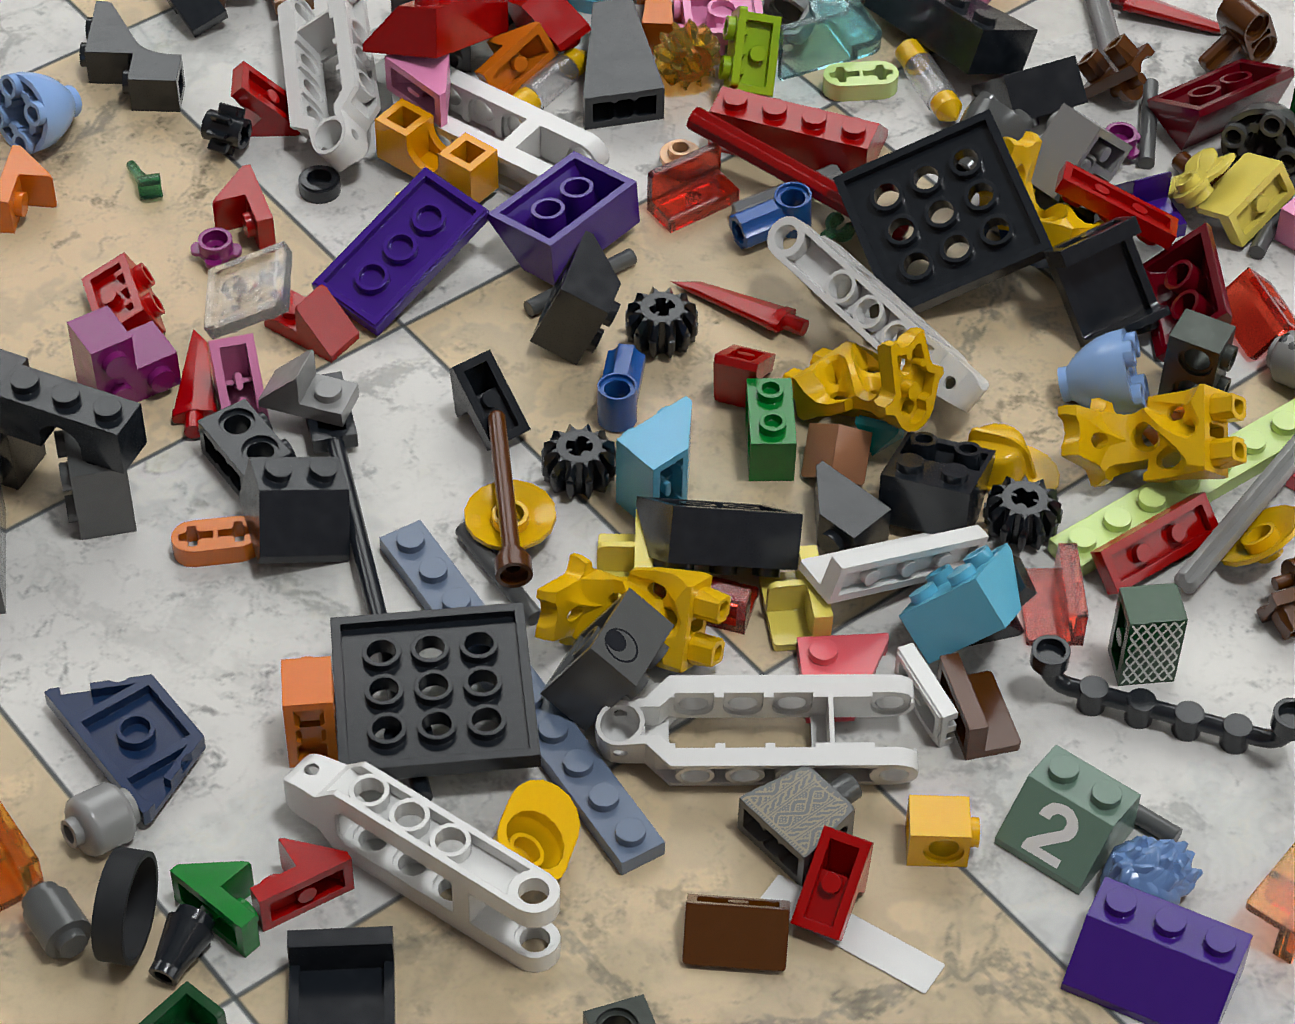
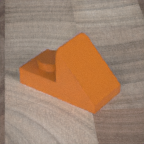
M535 21L489 39L487 43L494 54L475 71V74L479 80L513 95L559 53L541 24Z
M12 145L0 177V233L15 234L20 217L26 216L28 206L52 208L57 206L52 176L20 145Z

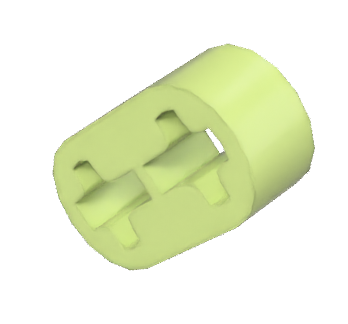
M886 61L831 64L824 70L822 91L827 98L840 102L887 99L894 96L897 92L899 70L895 65Z

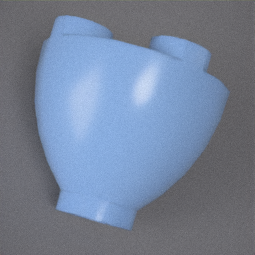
M34 72L10 73L0 78V132L11 147L12 145H20L29 154L44 150L55 144L65 134L73 118L81 113V97L78 91L71 85L64 86L50 76Z
M1123 328L1105 333L1086 344L1074 355L1067 366L1058 367V383L1063 401H1075L1081 406L1090 409L1091 399L1101 398L1112 402L1114 411L1117 414L1123 415L1132 414L1142 408H1146L1145 400H1148L1149 387L1146 375L1137 374L1136 358L1140 357L1141 353L1136 331L1126 333Z

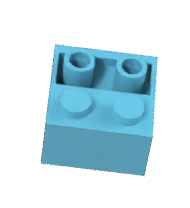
M687 396L670 406L661 408L656 415L636 427L629 428L616 439V503L634 518L636 517L637 496L687 499L692 400Z
M1008 543L993 550H990L988 545L982 546L968 554L963 559L964 564L954 569L950 564L937 568L926 576L927 584L919 587L909 595L912 602L902 611L899 617L928 664L939 660L941 655L952 654L1005 629L1020 612L1021 603L1013 553Z

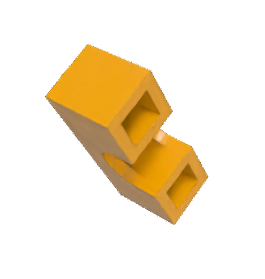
M403 98L374 119L377 157L410 176L415 177L426 167L478 203L499 188L498 150L466 132L449 146L444 145L435 132L434 116Z

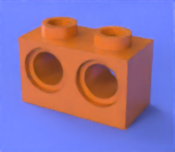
M305 656L295 659H281L282 709L289 767L294 768L309 754H319L338 761L331 656Z

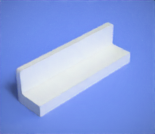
M979 525L936 534L921 533L805 558L801 560L799 570L826 603L832 604L927 582L926 576L945 564H950L953 569L964 564L963 559L974 550L985 546L989 536Z

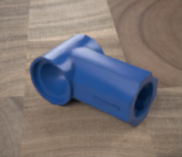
M799 182L783 183L775 190L773 199L729 216V227L734 236V241L741 250L767 241L768 232L777 220L786 216L795 217L811 227L812 192L809 187ZM797 230L790 231L785 237L797 238Z
M619 343L615 349L609 350L603 376L597 383V420L603 429L610 432H624L634 427L637 422V403L646 357L645 354L636 349L635 345Z

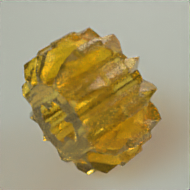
M688 19L685 26L681 28L677 23L673 22V31L670 34L660 32L659 39L661 43L653 46V53L656 57L655 62L659 73L663 75L666 83L670 84V86L678 83L686 91L691 82H695L696 85L702 87L703 77L715 78L713 66L720 64L722 56L719 50L721 49V44L717 36L712 34L707 25L702 23L697 26L694 21Z

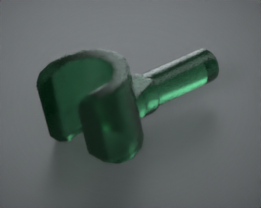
M128 161L126 167L137 182L140 199L148 200L163 197L160 173L146 175L135 161Z
M832 212L827 216L825 221L826 229L820 233V236H826L838 242H847L854 236L855 229L852 222H848L841 229L836 230L837 226L845 218L840 212Z

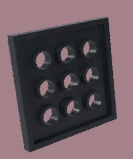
M990 109L833 178L874 276L916 314L1045 259L1043 251L1052 247ZM974 157L978 159L977 165L970 171L962 172L956 169L957 163L962 158ZM926 174L938 176L937 183L931 188L921 189L916 186L918 180ZM888 191L899 193V197L894 204L890 206L877 204L879 197L883 193ZM980 191L993 193L992 200L986 205L976 206L971 203L973 196ZM941 208H949L954 211L951 219L945 223H935L931 220L933 214ZM908 225L914 228L912 235L906 240L897 241L892 238L893 232L900 226ZM1003 225L1009 228L1008 234L1001 240L992 241L986 238L988 231L994 226ZM955 243L969 245L967 253L960 258H950L946 254L949 247ZM916 260L929 262L928 269L923 274L912 276L907 273V269L912 262Z
M523 602L330 618L339 762L348 765L366 761L394 779L541 767V752ZM477 644H483L491 648L490 651L484 654H473L467 649ZM428 648H435L443 652L435 658H424L419 655L421 651ZM379 652H387L394 656L386 662H375L370 659L372 655ZM478 682H489L495 686V688L488 692H477L471 689ZM430 686H440L446 690L439 696H427L422 693L425 688ZM381 690H391L397 694L394 698L385 701L372 697ZM483 720H492L499 724L496 729L491 731H481L474 727ZM442 724L447 726L449 731L442 735H430L425 732V729L431 725ZM386 728L395 729L400 732L398 736L388 740L375 736L378 731Z

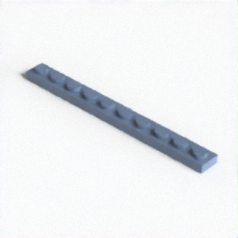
M421 520L379 537L380 550L425 610L485 605ZM477 644L467 650L473 654H484L490 651L491 648L483 644ZM531 666L541 767L555 785L559 786L570 796L577 808L580 820L621 875L664 855L665 841L577 725L540 694L545 687V683ZM479 682L485 692L495 688L489 682Z

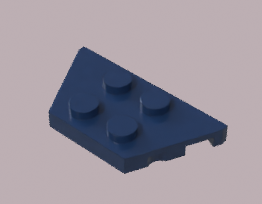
M152 674L129 677L120 682L110 680L90 683L91 691L61 695L60 687L50 688L45 691L46 704L109 782L116 785L119 789L126 788L132 794L140 811V820L144 825L152 822L206 748L204 735Z

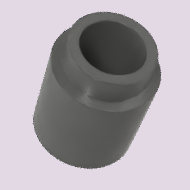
M47 881L34 886L25 894L21 903L23 919L49 957L55 959L71 958L85 949L91 937V923L66 888L58 886L55 882Z

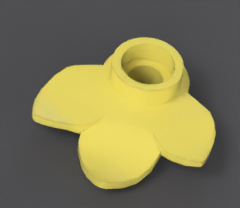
M1212 147L1205 148L1194 154L1187 161L1184 172L1171 179L1168 197L1173 198L1176 203H1182L1186 209L1199 205L1211 195L1213 187L1210 182L1230 167L1236 158L1235 153H1229L1218 158L1217 151Z

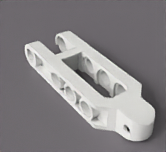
M286 0L278 5L277 11L290 127L298 130L305 138L311 139L314 150L337 172H341L364 158L367 154L368 142L366 132L381 110L373 53L363 52V43L371 35L366 0H327L328 9L315 17L314 12L305 0ZM338 54L339 64L336 65V71L341 77L342 91L339 92V96L333 104L335 116L329 117L323 63Z
M385 58L375 64L381 112L386 111L400 100L398 96L387 89ZM450 66L449 110L462 115V119L467 122L472 120L495 131L496 136L501 138L506 136L503 141L496 139L449 115L445 126L439 127L434 123L435 132L446 146L450 145L449 141L451 143L466 132L497 149L498 183L500 189L514 195L553 166L540 160V157L556 164L575 151L604 166L608 164L610 158L609 151L605 143L593 133Z
M792 216L783 217L772 225L767 237V244L771 253L876 350L877 346L884 341H896L897 333L901 330L915 327L924 329L930 359L933 364L942 366L944 370V375L939 380L936 396L966 413L972 409L988 389L989 383L968 363L958 350L841 245L826 236H820L809 225ZM797 230V240L794 245L784 249L783 241L785 236L790 231ZM879 304L880 312L878 317L870 318L871 306ZM902 358V361H901V367H900L901 370L903 369V367H904V365H905V359H903V358Z
M669 675L645 698L620 700L612 708L603 707L597 715L595 724L596 744L603 757L615 763H645L669 786L765 785L803 766L811 767L828 783L843 773L852 775L859 785L903 784L911 782L919 775L917 748L912 750L905 747H875V742H835L834 717H894L911 712L915 707L913 680L902 675ZM810 717L811 747H775V743H765V747L725 748V743H715V748H675V743L669 742V726L678 718Z
M309 754L283 778L285 799L291 811L317 827L334 849L347 851L352 858V864L519 969L539 973L550 969L557 963L561 952V936L557 927L551 922L556 919L560 912V887L557 880L550 873L366 761L347 765L323 755ZM309 767H317L319 771L313 774ZM367 790H375L380 792L382 797L377 801L365 802L359 794ZM406 815H416L423 819L420 824L414 827H404L397 823L398 819ZM370 839H380L387 843L384 848L377 851H368L361 847L364 842ZM446 840H457L464 844L463 848L456 852H444L438 848V845ZM411 863H419L427 868L423 873L416 876H408L400 871L404 866ZM452 888V901L443 899L440 896L441 893L446 889ZM532 890L543 892L548 896L546 900L538 904L526 903L520 897ZM532 938L542 939L549 944L547 948L539 952H530L522 947L525 941Z

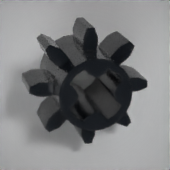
M220 102L218 110L209 109L206 112L201 124V136L203 139L210 140L207 147L209 150L233 156L235 148L242 150L247 146L252 133V123L249 119L243 118L245 109Z

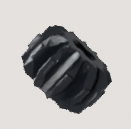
M652 287L649 295L637 293L634 302L628 303V309L625 312V333L628 337V342L634 343L639 352L649 350L652 358L659 353H664L671 359L675 351L686 353L690 343L695 342L698 334V311L696 310V304L689 302L687 293L674 295L671 287L665 292H659Z
M569 424L566 433L553 431L550 441L544 442V447L541 451V472L544 476V481L550 483L554 493L566 490L570 500L576 494H583L590 499L593 490L605 493L609 482L615 481L616 447L615 442L608 440L605 430L592 432L589 424L583 429H575Z
M1025 474L1020 481H1015L1011 477L1006 476L1002 485H992V489L988 493L987 502L984 503L983 508L984 523L987 524L988 536L999 538L1001 545L1005 543L1017 545L1019 552L1026 545L1039 551L1044 541L1049 542V538L1057 534L1058 525L1062 520L1063 510L1061 509L1062 504L1058 502L1057 490L1046 489L1044 479L1030 482Z

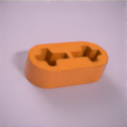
M244 516L183 522L173 530L171 535L174 558L179 564L186 567L239 563L256 557ZM244 536V541H235V537ZM198 541L197 546H189V542Z

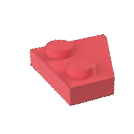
M889 634L797 637L796 652L799 675L875 674L882 656H885L888 651ZM805 717L806 723H810V717ZM834 717V722L854 721L856 717Z

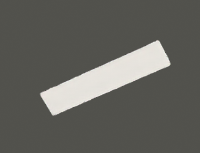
M778 875L760 899L790 901L789 920L791 921L803 887L782 875ZM852 913L842 941L810 931L923 994L928 991L945 967L944 963Z

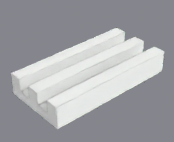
M914 643L898 647L894 674L906 676L913 680L915 702L913 711L938 748L954 743L955 736L952 732L956 731L957 724L954 719L958 718V711Z

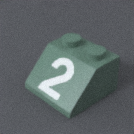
M1055 745L1028 775L1000 827L994 843L1079 895L1105 865L1112 849L1122 844L1133 832L1141 794L1060 746Z

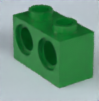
M792 378L746 379L745 431L749 481H794L797 440Z

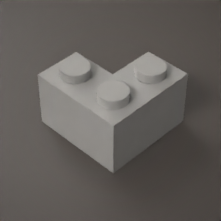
M1063 103L1060 109L1053 113L1046 123V130L1040 138L1042 145L1031 182L1038 189L1059 201L1060 194L1054 191L1058 174L1066 161L1091 174L1095 173L1110 182L1133 147L1098 123Z

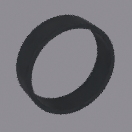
M116 847L104 865L95 895L91 922L92 950L94 957L98 961L132 966L139 960L146 946L154 919L158 894V865L156 857L151 851Z

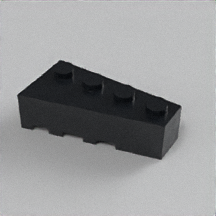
M865 0L864 3L865 7L916 39L966 74H1011L1023 70L1038 31L980 0Z

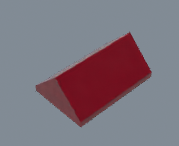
M1238 59L1147 99L1148 107L1179 149L1184 150L1222 133L1231 118L1242 108L1255 102L1271 101L1278 103L1295 76L1294 68Z
M1207 222L1172 244L1169 250L1164 249L1143 263L1157 302L1160 305H1168L1171 311L1170 315L1159 319L1160 326L1151 331L1156 358L1161 362H1164L1169 335L1186 308L1231 324L1233 316L1212 228Z

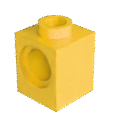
M909 795L905 821L906 866L967 867L970 847L978 848L980 842L979 817H971L970 796Z

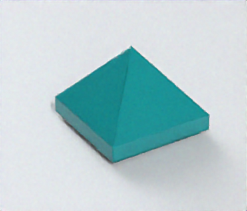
M862 415L856 416V427L873 433L870 446L872 456L903 438L904 430L893 427L883 420Z

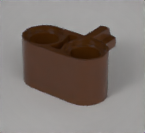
M1223 0L1216 14L1222 36L1199 57L1198 62L1207 73L1224 66L1237 53L1247 60L1264 62L1271 56L1277 45V35L1270 14L1252 0Z

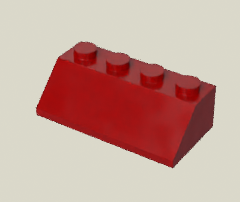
M413 0L399 5L365 40L363 52L440 58L508 32V0Z
M724 86L721 87L709 110L715 116L815 171L835 164L839 167L840 171L845 173L878 158L888 136V129L880 123ZM708 140V149L734 155Z

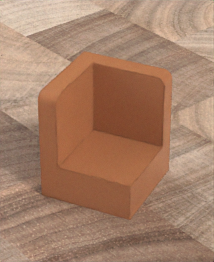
M809 423L801 475L807 478H815L816 465L824 461L855 484L862 486L865 483L873 433L841 424Z

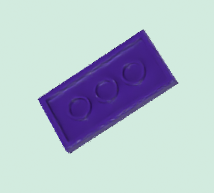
M424 167L313 281V290L321 284L326 286L346 315L378 337L488 222V214L490 212L487 208Z

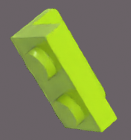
M738 6L731 16H726L723 39L728 40L727 56L722 55L718 71V78L724 80V87L773 97L782 17L748 12V7Z

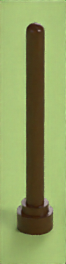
M493 410L488 415V427L502 546L494 559L495 578L504 587L517 588L531 581L533 577L531 556L520 546L506 416L500 410Z

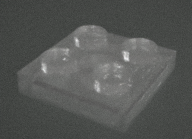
M285 241L208 269L204 330L212 340L230 333L239 332L243 328L268 319H274L281 314L289 312L292 251Z

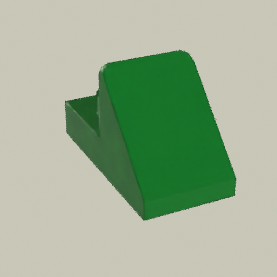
M249 862L177 864L170 870L176 902L194 906L212 917L215 921L212 931L245 958L260 946L257 923L259 916L254 907L245 900L251 895L250 888L254 886L252 866Z

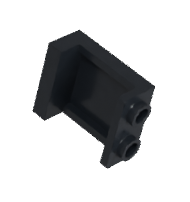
M1136 216L1115 217L1043 251L1080 347H1084L1093 339L1105 333L1124 328L1126 333L1136 331L1137 335L1150 332L1160 326L1159 319L1171 314L1168 305H1160L1157 302L1133 240V236L1142 233Z
M393 926L287 930V953L289 960L288 1024H396Z

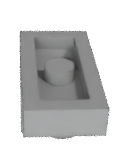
M308 350L274 371L258 399V404L262 408L343 427L359 398L358 383L316 374L314 351Z

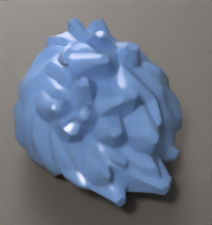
M1143 835L1142 837L1136 836L1132 840L1125 841L1112 849L1099 880L1101 886L1106 876L1178 905L1180 898L1188 895L1195 888V883L1201 877L1203 871L1202 869L1192 868L1195 853L1187 850L1188 843L1186 841L1175 842L1173 839L1156 840L1152 836L1147 837Z

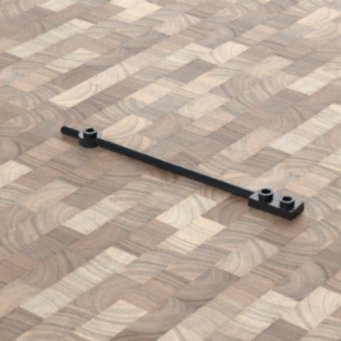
M342 371L321 374L344 380ZM352 411L343 427L305 418L313 453L328 452L329 457H339L349 487L350 543L368 615L387 613L346 448L358 447V435ZM387 652L377 653L379 662H386L394 657ZM386 690L389 700L397 695L391 690ZM432 727L426 728L425 732L433 735ZM386 728L384 730V740L393 739L400 732L395 729ZM428 777L408 778L410 789L430 801L433 799Z

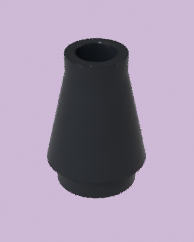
M179 904L175 912H169L154 961L148 970L149 973L162 983L171 986L177 985L183 973L214 939L212 930L215 926V921L212 917L188 904Z

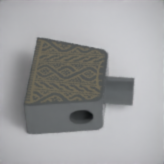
M803 766L739 798L737 828L790 878L803 887L824 825L853 835L855 809L852 803L862 797V790L857 780L849 773H843L828 783L811 767Z

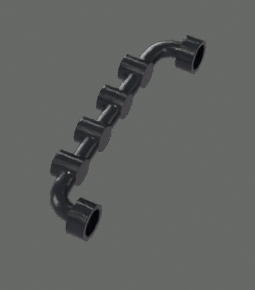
M1043 635L1035 639L1032 644L1030 654L1032 669L1040 674L1045 683L1056 692L1077 698V709L1084 715L1098 716L1104 712L1105 706L1124 711V721L1135 729L1147 728L1151 725L1152 720L1155 719L1172 724V734L1178 740L1184 742L1196 740L1200 732L1219 736L1220 747L1225 752L1233 755L1244 753L1248 745L1271 749L1283 747L1295 741V698H1284L1278 701L1274 706L1271 716V729L1254 726L1252 721L1243 714L1234 713L1224 718L1205 713L1202 706L1194 701H1183L1175 705L1156 700V696L1148 689L1136 688L1126 692L1109 687L1108 683L1099 676H1087L1082 680L1067 676L1064 672L1069 665L1071 648L1066 640L1056 635Z

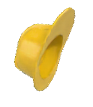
M993 423L971 429L967 442H974L982 448L996 451L995 461L986 490L990 491L992 485H1002L1006 476L1011 477L1015 481H1020L1024 474L1030 482L1044 479L1046 489L1058 488L1060 473L1057 465L1047 454L1026 445L1023 435L1014 427Z
M529 780L517 786L509 797L493 839L550 873L556 880H559L567 869L579 836L580 820L577 808L570 796L559 786L545 780Z

